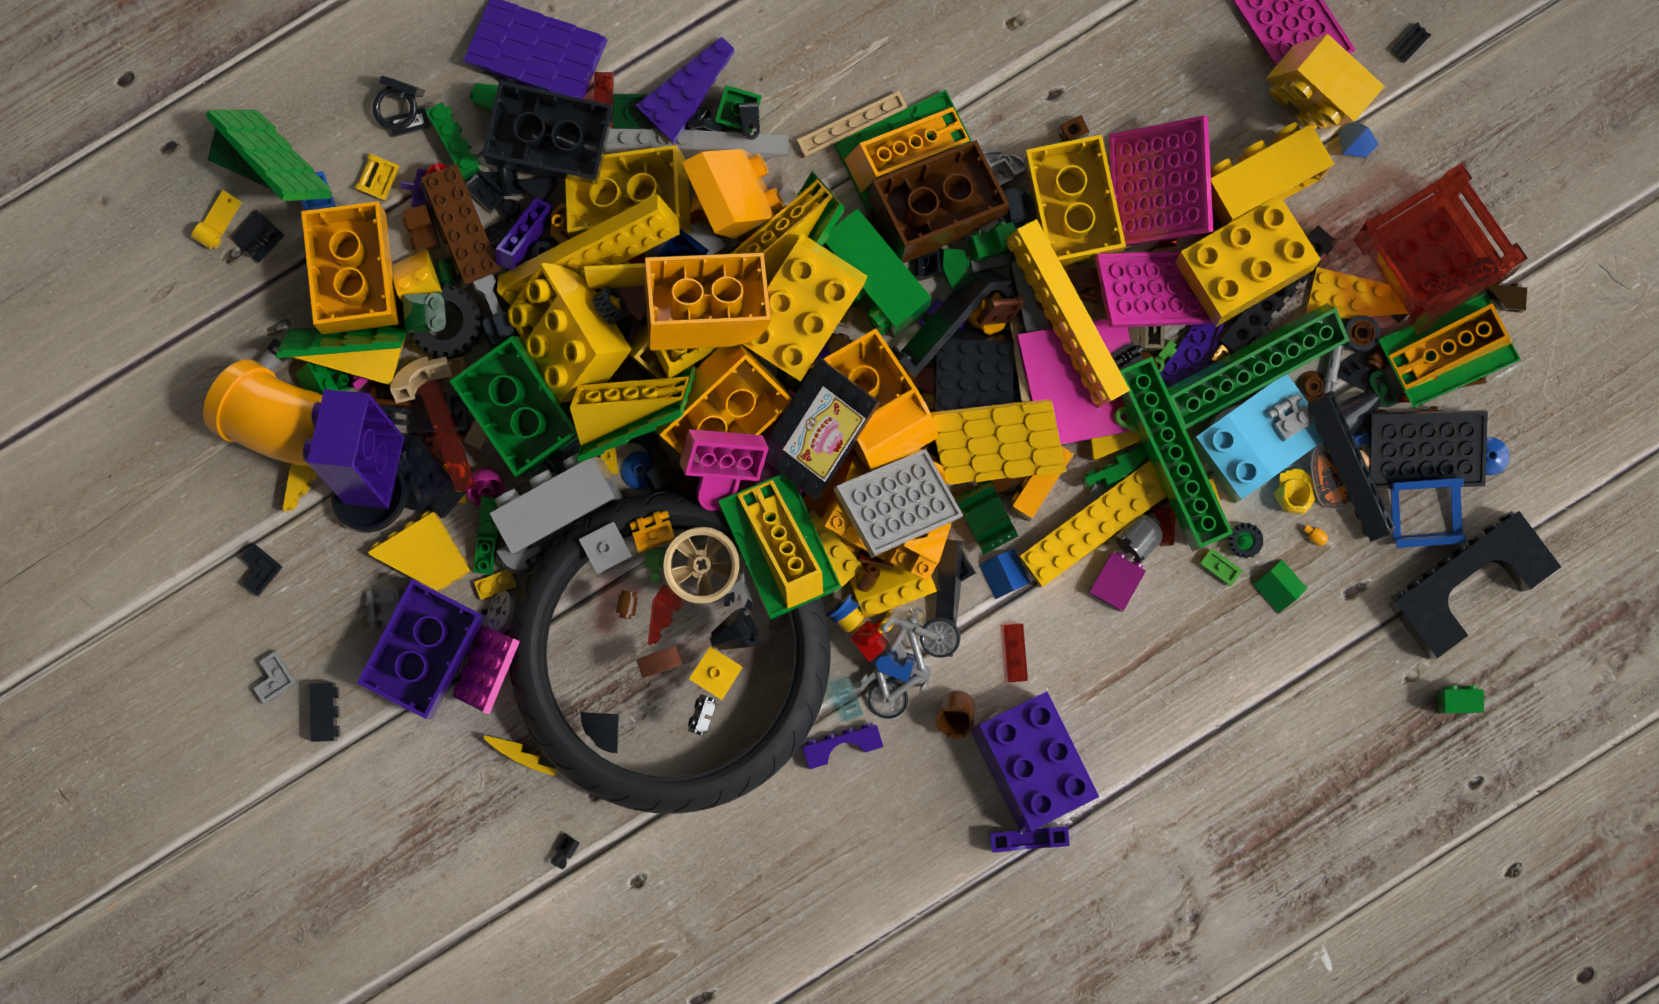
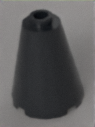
M1367 391L1338 402L1352 434L1379 407L1380 399L1376 393Z

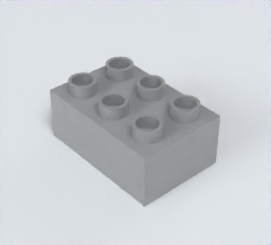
M577 453L562 462L566 468L565 472L557 475L555 471L550 473L547 470L528 481L532 487V490L523 494L522 490L516 491L513 489L495 499L498 509L491 512L490 515L512 555L523 554L537 545L541 546L562 534L571 525L594 510L624 498L603 458L594 457L578 463Z

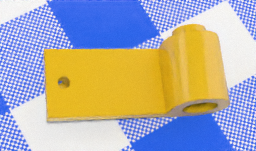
M222 190L204 222H200L194 228L191 238L210 250L217 249L222 242L221 237L243 202Z

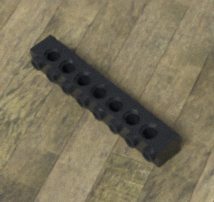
M1319 225L1307 237L1311 245L1318 247L1319 257L1324 253L1328 255L1335 247L1332 245L1335 239ZM1322 260L1319 261V263L1314 269H1316L1319 266ZM1306 274L1280 289L1282 297L1272 294L1246 309L1219 340L1218 344L1223 345L1234 353L1246 347L1250 340L1255 341L1261 334L1259 329L1263 325L1265 327L1268 326L1273 320L1271 315L1275 310L1279 312L1285 306L1283 301L1286 297L1291 298L1298 290L1295 288L1299 282L1303 284L1310 275ZM1261 303H1268L1270 311L1262 310ZM1249 317H1255L1258 320V325L1252 326L1249 323ZM1238 331L1245 333V340L1237 338L1236 334Z

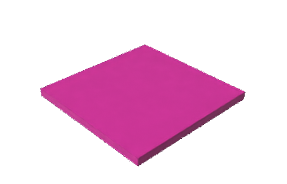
M1108 319L1093 321L1111 355L1131 343L1127 327L1110 328ZM1053 328L1016 336L1030 401L1052 400L1061 445L1131 432L1118 426L1114 421V413L1119 408L1126 407L1122 397L1120 396L1098 408L1092 402L1088 388L1082 384L1079 372L1074 369L1070 355L1064 351L1063 343L1060 337L1055 334ZM1121 414V419L1125 421L1126 416L1124 414Z

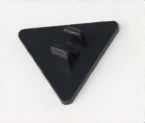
M1358 352L1340 363L1337 375L1338 378L1363 391L1368 390L1366 352Z

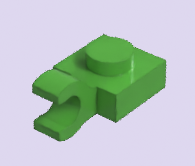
M1171 339L1155 358L1156 362L1161 364L1159 373L1164 370V360L1167 357L1171 358L1177 351L1174 348L1177 344Z
M652 548L645 551V568H651V582L660 581L659 568H664L665 548Z

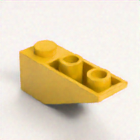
M292 464L290 466L283 511L287 513L290 510L294 511L299 504L298 500L302 495L305 496L311 489L309 485L313 480L319 479L320 476L313 469L302 465Z

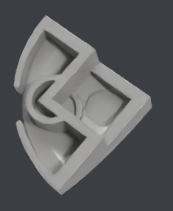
M1001 150L984 151L983 154L1001 188L1026 173L1024 160L1014 154H1011V156L1001 154Z

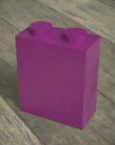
M1117 551L1116 553H1110L1089 594L1123 612L1146 571L1142 569L1144 567L1142 564L1133 561V563L1126 560L1127 556Z

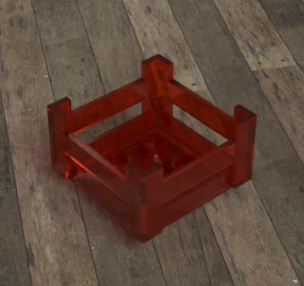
M1462 163L1450 169L1442 178L1386 213H1380L1365 222L1353 240L1364 256L1367 254L1370 256L1410 314L1408 321L1418 335L1433 326L1439 318L1495 283L1498 285L1513 276L1528 259L1518 243L1511 244L1470 185L1472 177ZM1434 193V195L1430 196V197L1427 198L1426 200L1422 201L1421 203L1417 204L1416 206H1414L1413 208L1409 209V210L1406 211L1405 213L1401 214V215L1398 216L1397 218L1393 219V220L1390 221L1389 223L1385 224V225L1382 226L1381 228L1377 229L1379 226H1381V225L1384 224L1385 222L1389 221L1390 219H1392L1393 217L1397 216V215L1400 214L1401 212L1405 211L1406 209L1410 208L1411 206H1413L1414 204L1418 203V202L1421 201L1422 199L1426 198V197L1429 196L1430 194ZM1461 193L1503 252L1502 258L1459 198Z

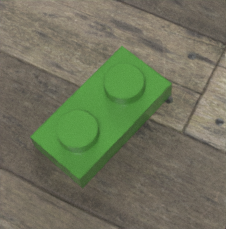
M1210 548L1200 562L1201 566L1229 586L1234 584L1243 571L1212 548Z

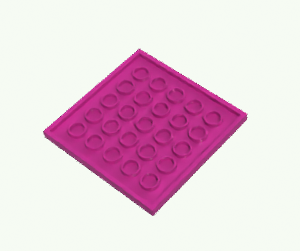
M1203 115L1109 134L1111 179L1126 246L1213 232L1208 116Z

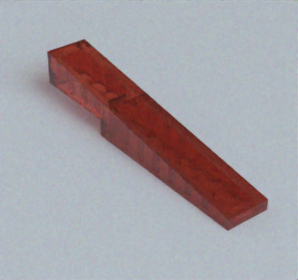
M438 380L419 387L455 491L462 493L476 487V481L464 453L465 449Z

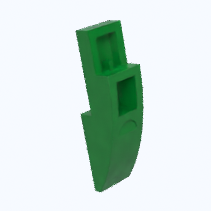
M1143 443L1135 446L1133 451L1128 452L1124 450L1119 452L1113 461L1114 465H1106L1102 468V471L1097 473L1094 470L1085 474V478L1082 480L1084 489L1101 482L1106 489L1130 475L1148 455Z
M484 495L481 497L473 573L493 575L499 530L490 513L498 509L495 499L498 497Z

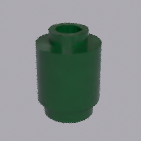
M437 260L435 271L439 285L442 287L444 285L453 287L457 280L451 260Z

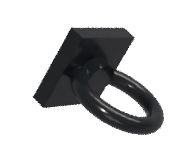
M381 76L379 83L387 85V87L380 90L375 96L372 106L373 115L383 128L391 131L403 130L413 123L417 115V102L414 96L423 97L425 90L391 77ZM390 93L407 99L410 104L408 117L400 123H390L381 115V101Z

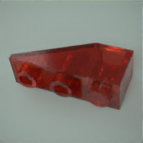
M665 584L662 585L652 601L647 642L650 646L653 643L656 645L662 637L660 632L664 627L668 628L673 621L671 616L675 611L679 612L685 603L681 597Z

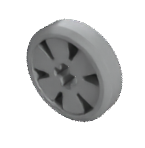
M502 591L494 597L487 613L489 629L501 634L510 629L517 604L514 594Z

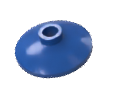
M1487 437L1486 475H1496L1502 472L1508 465L1509 451L1501 440ZM1490 452L1494 453V459L1489 458Z
M644 451L634 452L624 460L621 469L622 477L630 487L635 489L649 488L644 478L651 468L649 453ZM642 466L644 471L638 473L637 467Z

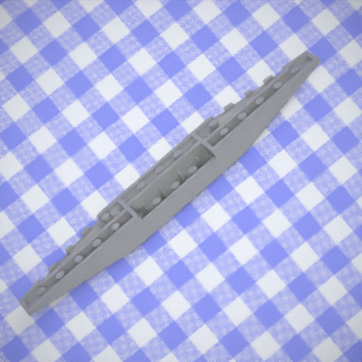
M610 129L604 155L672 146L673 144L657 129ZM684 130L679 134L674 145H677L686 160L705 151L736 149L745 150L751 153L752 156L759 153L763 159L788 155L789 136L759 134L756 139L748 140L743 136V133Z

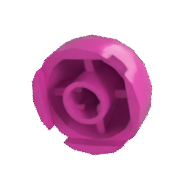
M483 468L474 471L466 483L468 499L474 502L476 506H481L482 495L499 497L505 494L503 479L492 469Z

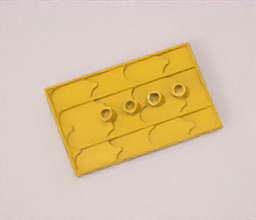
M1051 399L930 412L938 432V438L935 439L940 465H942L946 484L952 485L973 481L981 482L1002 478L1040 476L1067 472Z

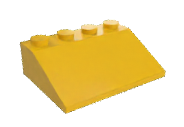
M895 565L894 569L878 566L880 576L873 589L868 592H862L856 587V578L859 572L849 580L856 599L860 603L859 607L864 615V620L937 592L932 577H930L929 581H926Z

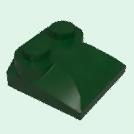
M441 291L402 295L405 333L439 332L445 330V304Z

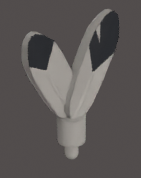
M746 568L742 569L738 582L726 594L724 606L733 604L738 596L741 595L745 608L752 610L753 598L746 583Z

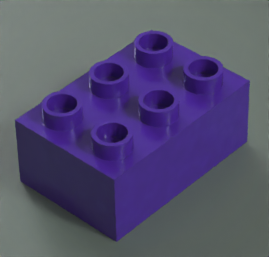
M324 389L322 401L316 402L312 409V423L315 425L313 439H307L304 443V461L310 465L344 504L389 509L405 437L369 393Z
M411 579L357 684L425 719H433L486 616L419 581Z
M1048 691L974 726L973 730L970 731L1021 834L1031 832L1099 798Z

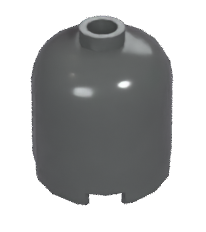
M1141 514L1114 535L1117 538L1115 542L1125 554L1130 552L1134 556V561L1142 563L1162 541L1161 523L1154 516L1151 518Z

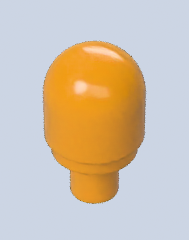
M1308 524L1304 526L1303 531L1309 534L1308 538L1314 544L1323 546L1327 543L1328 536L1323 530L1317 527L1312 528Z

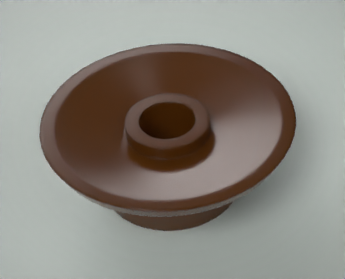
M1318 371L1304 372L1296 381V387L1308 403L1312 398L1322 395L1324 389V382L1322 380L1325 379V376ZM1315 384L1316 390H1312L1310 385Z

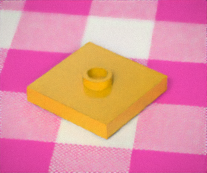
M710 646L689 680L723 700L743 667Z

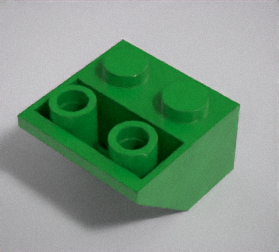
M311 362L307 363L296 373L304 389L318 392V394L322 395L324 389L348 391L354 387L346 372Z

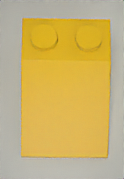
M427 249L393 265V281L401 300L404 294L442 292Z

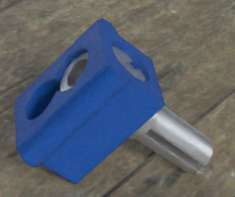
M1367 431L1354 434L1353 436L1358 447L1360 446L1362 451L1370 457L1367 444L1370 443Z

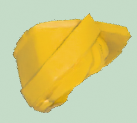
M1292 468V470L1280 473L1279 488L1274 492V496L1283 511L1293 514H1305L1315 501L1312 476L1300 468Z

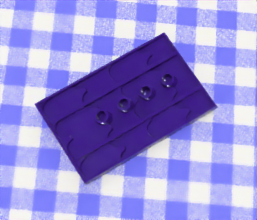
M489 0L463 61L467 65L536 89L584 99L608 40L599 33L544 16L542 13L519 7L517 4L504 0Z

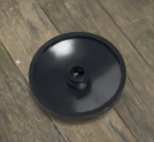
M397 469L389 509L347 505L332 491L331 503L333 511L337 518L353 531L361 533L380 531L391 525L402 513L407 501V484L403 475Z

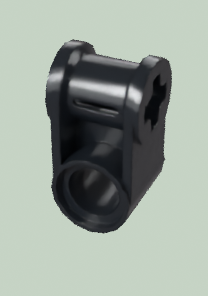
M758 102L739 104L743 136L748 140H754L759 136L760 132ZM749 126H752L753 129L757 130L754 131L753 135H750L749 132H746V130L749 129Z

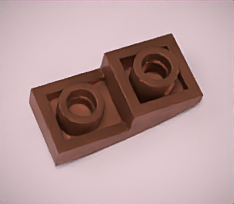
M676 646L636 660L642 678L660 674L662 671L682 665Z

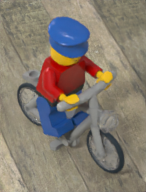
M849 594L831 609L826 616L830 617L834 623H838L846 633L852 632L850 639L873 666L876 664L877 668L871 675L865 674L859 682L861 684L859 689L863 691L870 681L878 679V682L871 687L868 693V703L871 710L882 718H896L907 708L908 694L906 690L917 684L920 686L919 691L923 693L929 684L927 679L931 675V669L924 663L916 634L920 635L921 645L928 654L943 658L952 655L958 649L961 641L960 631L952 621L945 618H934L929 620L924 626L919 625L920 622L925 620L923 616L925 613L917 606L908 609L909 612L906 619L898 618L893 610H889L886 613V617L884 619L881 618L875 624L868 620L863 622L864 615L858 609L860 603L854 602L851 599V594ZM895 624L900 626V629L890 644L883 636V632H889ZM906 633H908L914 653H910L908 658H906L905 649L901 643ZM892 676V677H895V678H897V679H900V680H902V681H904V682L900 684L899 682H897V681H895V680L887 679V678Z

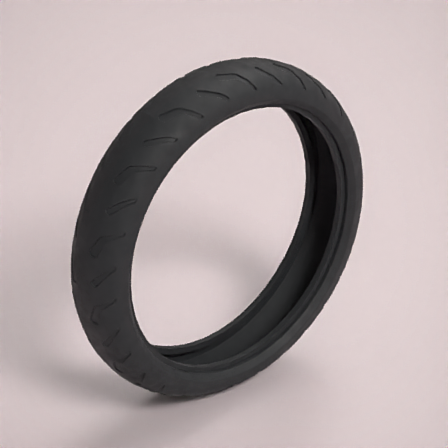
M676 491L653 492L623 498L594 510L566 529L542 554L525 581L515 607L510 637L520 642L509 669L514 697L529 733L544 755L568 779L594 796L624 808L647 813L681 814L714 808L740 798L774 776L791 759L808 736L821 709L830 672L831 644L829 625L822 598L788 612L793 628L795 646L792 679L786 698L773 723L762 737L744 753L723 766L692 776H649L615 765L587 746L571 728L557 704L552 691L547 665V641L555 608L571 579L589 561L579 539L612 522L616 524L624 539L632 536V533L640 531L639 528L632 530L631 522L637 521V518L640 517L646 518L651 516L654 512L667 510L669 518L662 521L669 520L673 529L713 528L724 533L737 547L722 511H709L703 508L699 503L696 493ZM656 522L646 525V528L656 525Z

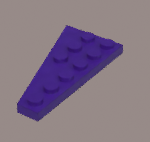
M720 37L636 105L637 110L674 145L679 134L684 131L686 123L695 114L708 94L711 85H714L717 76L735 53L734 48L723 37Z
M1224 323L1217 327L1214 324L1192 326L1178 346L1177 351L1160 373L1166 388L1212 365L1209 359L1218 346Z

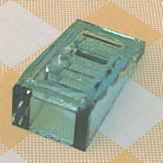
M849 677L831 684L846 722L864 715ZM848 686V688L838 691L839 688ZM849 692L851 693L850 696H847V697H845V698H842V699H841V697H840V696L845 695V694H847V693H849ZM854 700V703H851L846 706L843 705L846 702ZM857 707V710L847 714V710Z

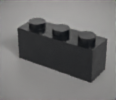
M336 683L310 684L311 742L337 741V737H340V726H337L340 708L337 706L336 698H339L340 691L339 687H336Z

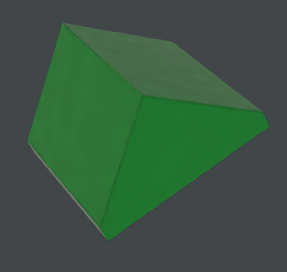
M1283 560L1279 561L1253 584L1278 614L1296 601L1308 589Z

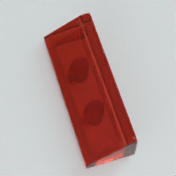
M1023 623L1003 625L1008 683L1028 681Z

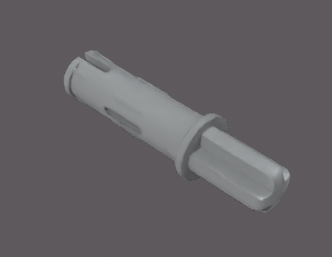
M1342 345L1330 351L1325 379L1322 380L1324 382L1322 394L1330 391L1334 392L1335 384H1338L1336 379L1343 351Z

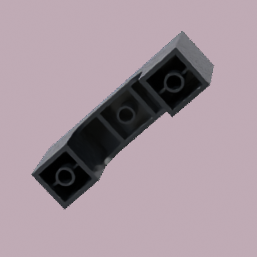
M1513 511L1506 512L1498 518L1500 522H1495L1484 528V534L1480 533L1473 536L1467 541L1469 545L1460 546L1452 552L1454 556L1445 557L1437 563L1439 567L1427 570L1421 575L1423 577L1421 580L1412 581L1406 586V591H1399L1391 597L1392 601L1388 603L1429 659L1439 658L1469 636L1450 611L1448 599L1451 591L1484 565L1492 562L1502 566L1521 592L1531 590L1561 568V565L1520 511L1514 513Z

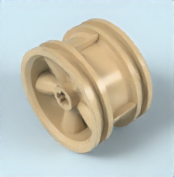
M696 527L684 531L671 542L664 557L663 567L668 585L679 597L689 602L702 604L716 601L731 590L739 573L740 562L735 545L724 533L709 527ZM696 535L709 536L705 550L696 551L689 537ZM723 544L729 551L732 562L716 561L714 554ZM676 549L689 557L687 566L672 569V559ZM704 559L706 560L707 568L700 570L697 561ZM714 572L728 578L726 584L713 592L709 579ZM691 575L698 578L697 594L686 590L680 583Z

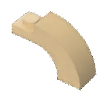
M428 356L402 368L396 374L390 386L395 402L400 403L415 399L416 391L423 384L452 376V370L447 358L442 357L429 360Z

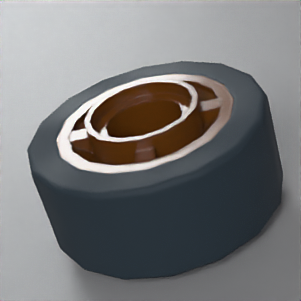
M1358 315L1351 318L1344 325L1350 340L1345 345L1354 352L1371 350L1378 343V339H1380L1379 325L1369 316ZM1358 329L1365 332V338L1358 337Z

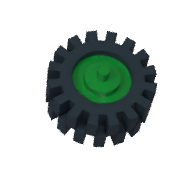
M1248 522L1236 525L1232 529L1233 534L1229 535L1230 549L1240 558L1248 559V557H1255L1263 547V534L1256 525Z

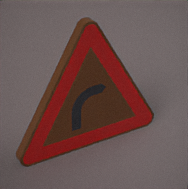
M862 549L858 551L859 561L863 562L862 565L873 564L876 567L883 566L894 569L893 564L876 556L871 558L869 553Z

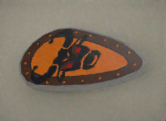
M1315 447L1312 451L1310 467L1316 496L1320 503L1328 509L1342 508L1349 503L1347 490L1339 480L1337 468H1334L1332 465L1330 453L1324 448Z

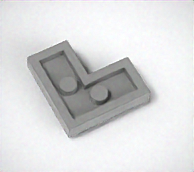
M277 651L259 661L269 678L253 689L264 705L297 684Z

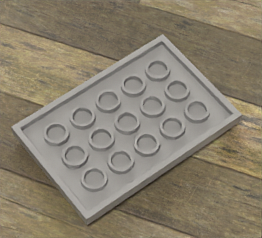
M926 449L840 484L833 489L871 558L963 517L961 510Z

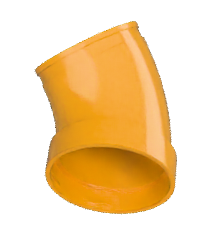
M245 359L227 367L213 382L204 402L203 418L210 431L228 442H237L267 457L312 469L304 461L303 447L307 439H313L315 425L312 423V409L316 402L322 401L323 395L286 383L278 379L271 370L257 361Z

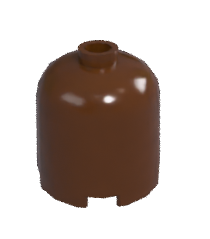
M960 690L949 691L940 700L935 724L938 731L941 730L947 734L948 738H964L967 733L973 730L976 706L974 699L968 693Z

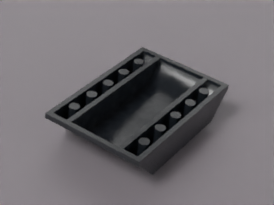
M958 328L935 354L934 412L1013 403L1014 340L1012 339L1011 330H1001L993 335L986 334L983 329Z

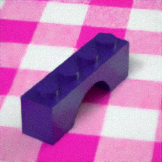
M871 722L861 725L862 729L854 731V728L843 731V735L838 737L835 734L824 737L825 741L817 742V739L806 742L803 750L809 770L828 764L831 751L842 743L856 744L865 753L884 747L878 726H873Z
M1068 826L1037 828L1022 834L1019 830L989 833L992 853L1070 846Z

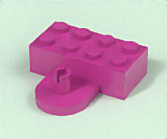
M689 429L679 463L685 475L701 476L697 488V498L701 506L709 511H720L721 508L718 501L736 494L740 480L759 481L769 447L762 435Z

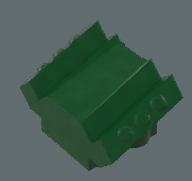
M990 480L984 481L954 497L963 514V519L983 555L1019 537Z

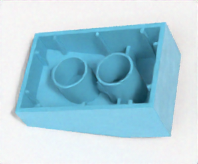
M1288 374L1272 382L1191 441L1235 504L1324 441L1322 435L1316 430V422L1282 441L1273 427L1278 420L1276 417L1270 419L1267 416V412L1272 410L1273 406L1280 405L1285 402L1286 398L1297 394L1301 397V401L1297 403L1298 408L1304 405L1306 408L1308 407L1307 400ZM1289 409L1284 411L1285 416L1291 414Z

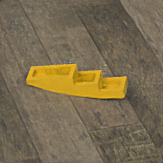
M488 735L484 736V740L512 760L533 770L556 776L557 768L539 764L541 756L522 752L524 744Z

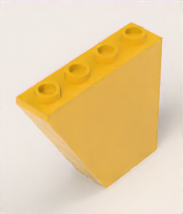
M428 511L420 516L421 520L414 523L412 521L404 526L405 530L400 533L397 531L393 532L387 537V541L383 543L379 541L371 546L372 550L368 553L372 557L439 592L472 572L435 512L431 513Z

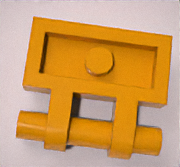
M667 510L654 512L651 516L646 518L640 517L637 518V521L630 523L632 530L638 528L640 530L632 533L639 553L672 542L675 539L671 522L669 520L662 521L669 518ZM656 522V525L646 528V525Z

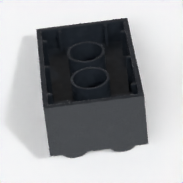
M499 81L482 156L489 165L598 184L614 107L610 104Z

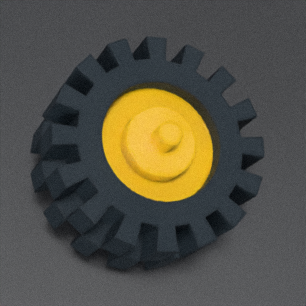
M605 287L593 296V305L596 306L595 310L599 311V316H603L604 321L614 325L628 314V308L625 307L627 305L623 302L624 299L620 298V294L616 293L615 289Z

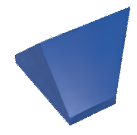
M1357 121L1345 124L1338 132L1343 155L1366 158L1379 145L1369 127Z

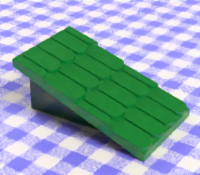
M207 110L206 117L215 126L207 160L273 190L282 201L331 199L332 191H330V186L313 172L314 168L292 149V145L276 131V127L258 110Z

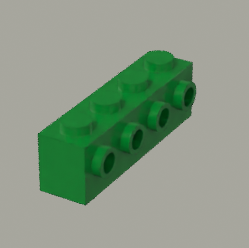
M443 102L426 110L455 165H458L464 181L479 173L481 170L478 166L481 163L476 154L472 156L469 150L472 146L468 139L462 138L460 133L463 130L458 121L453 122L451 117L454 114L449 105L445 107Z

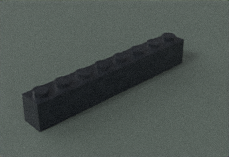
M1330 391L1312 398L1308 403V412L1316 422L1317 432L1323 437V445L1332 457L1333 467L1337 468L1339 472V480L1347 490V498L1355 507V515L1363 525L1364 535L1369 538L1370 542L1391 535L1395 530V526L1334 392Z

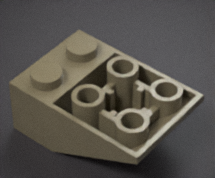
M1165 326L1127 327L1130 341L1136 346L1140 345L1143 351H1162L1164 349Z

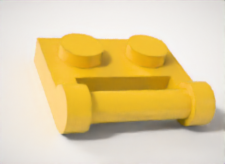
M368 154V162L359 183H356L354 189L386 201L399 172L400 165L373 154ZM375 163L379 164L370 187H366Z

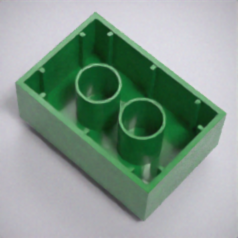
M858 208L831 229L828 233L830 236L822 247L867 275L864 286L852 303L858 307L861 303L865 302L870 308L867 320L874 329L878 330L881 336L889 331L895 338L927 312L930 308L932 297Z
M511 336L450 380V383L515 477L527 475L578 439L570 405L567 402L560 403L552 388L548 387L542 371L534 358L528 354L526 345L521 337Z

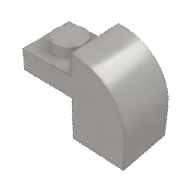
M507 545L496 551V556L504 569L516 575L528 573L529 566L527 564H535L542 554L538 545L523 554L512 555Z

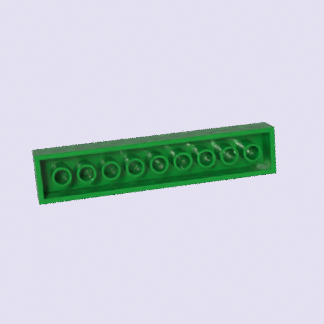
M1326 303L1167 388L1185 429L1350 340L1337 308Z
M1153 357L1120 370L1130 391L1121 395L1122 400L1192 552L1233 534Z

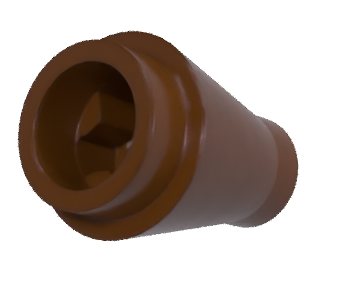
M1381 344L1367 358L1366 365L1374 371L1383 369L1387 359Z

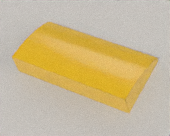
M645 263L584 266L587 285L589 289L644 286Z

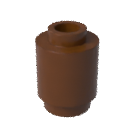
M864 564L856 578V587L862 592H868L873 589L880 576V570L873 564Z
M621 590L616 608L619 618L631 619V616H635L638 597H636L637 592Z

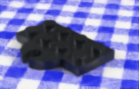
M415 437L400 455L398 470L403 475L407 484L408 494L406 502L410 500L412 493L416 497L415 503L410 504L408 508L410 510L422 511L431 507L441 519L445 518L465 495L467 489L419 437Z

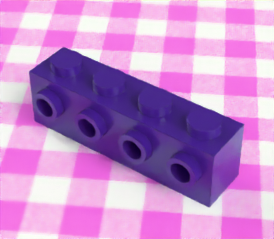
M538 198L533 200L512 229L506 234L505 238L496 247L497 264L512 271L516 268L551 222V204Z

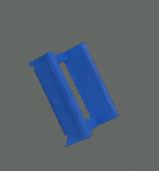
M1463 478L1395 482L1390 484L1392 522L1395 526L1393 541L1396 543V548L1467 543L1462 527L1461 486H1464ZM1450 487L1452 532L1401 536L1399 490Z

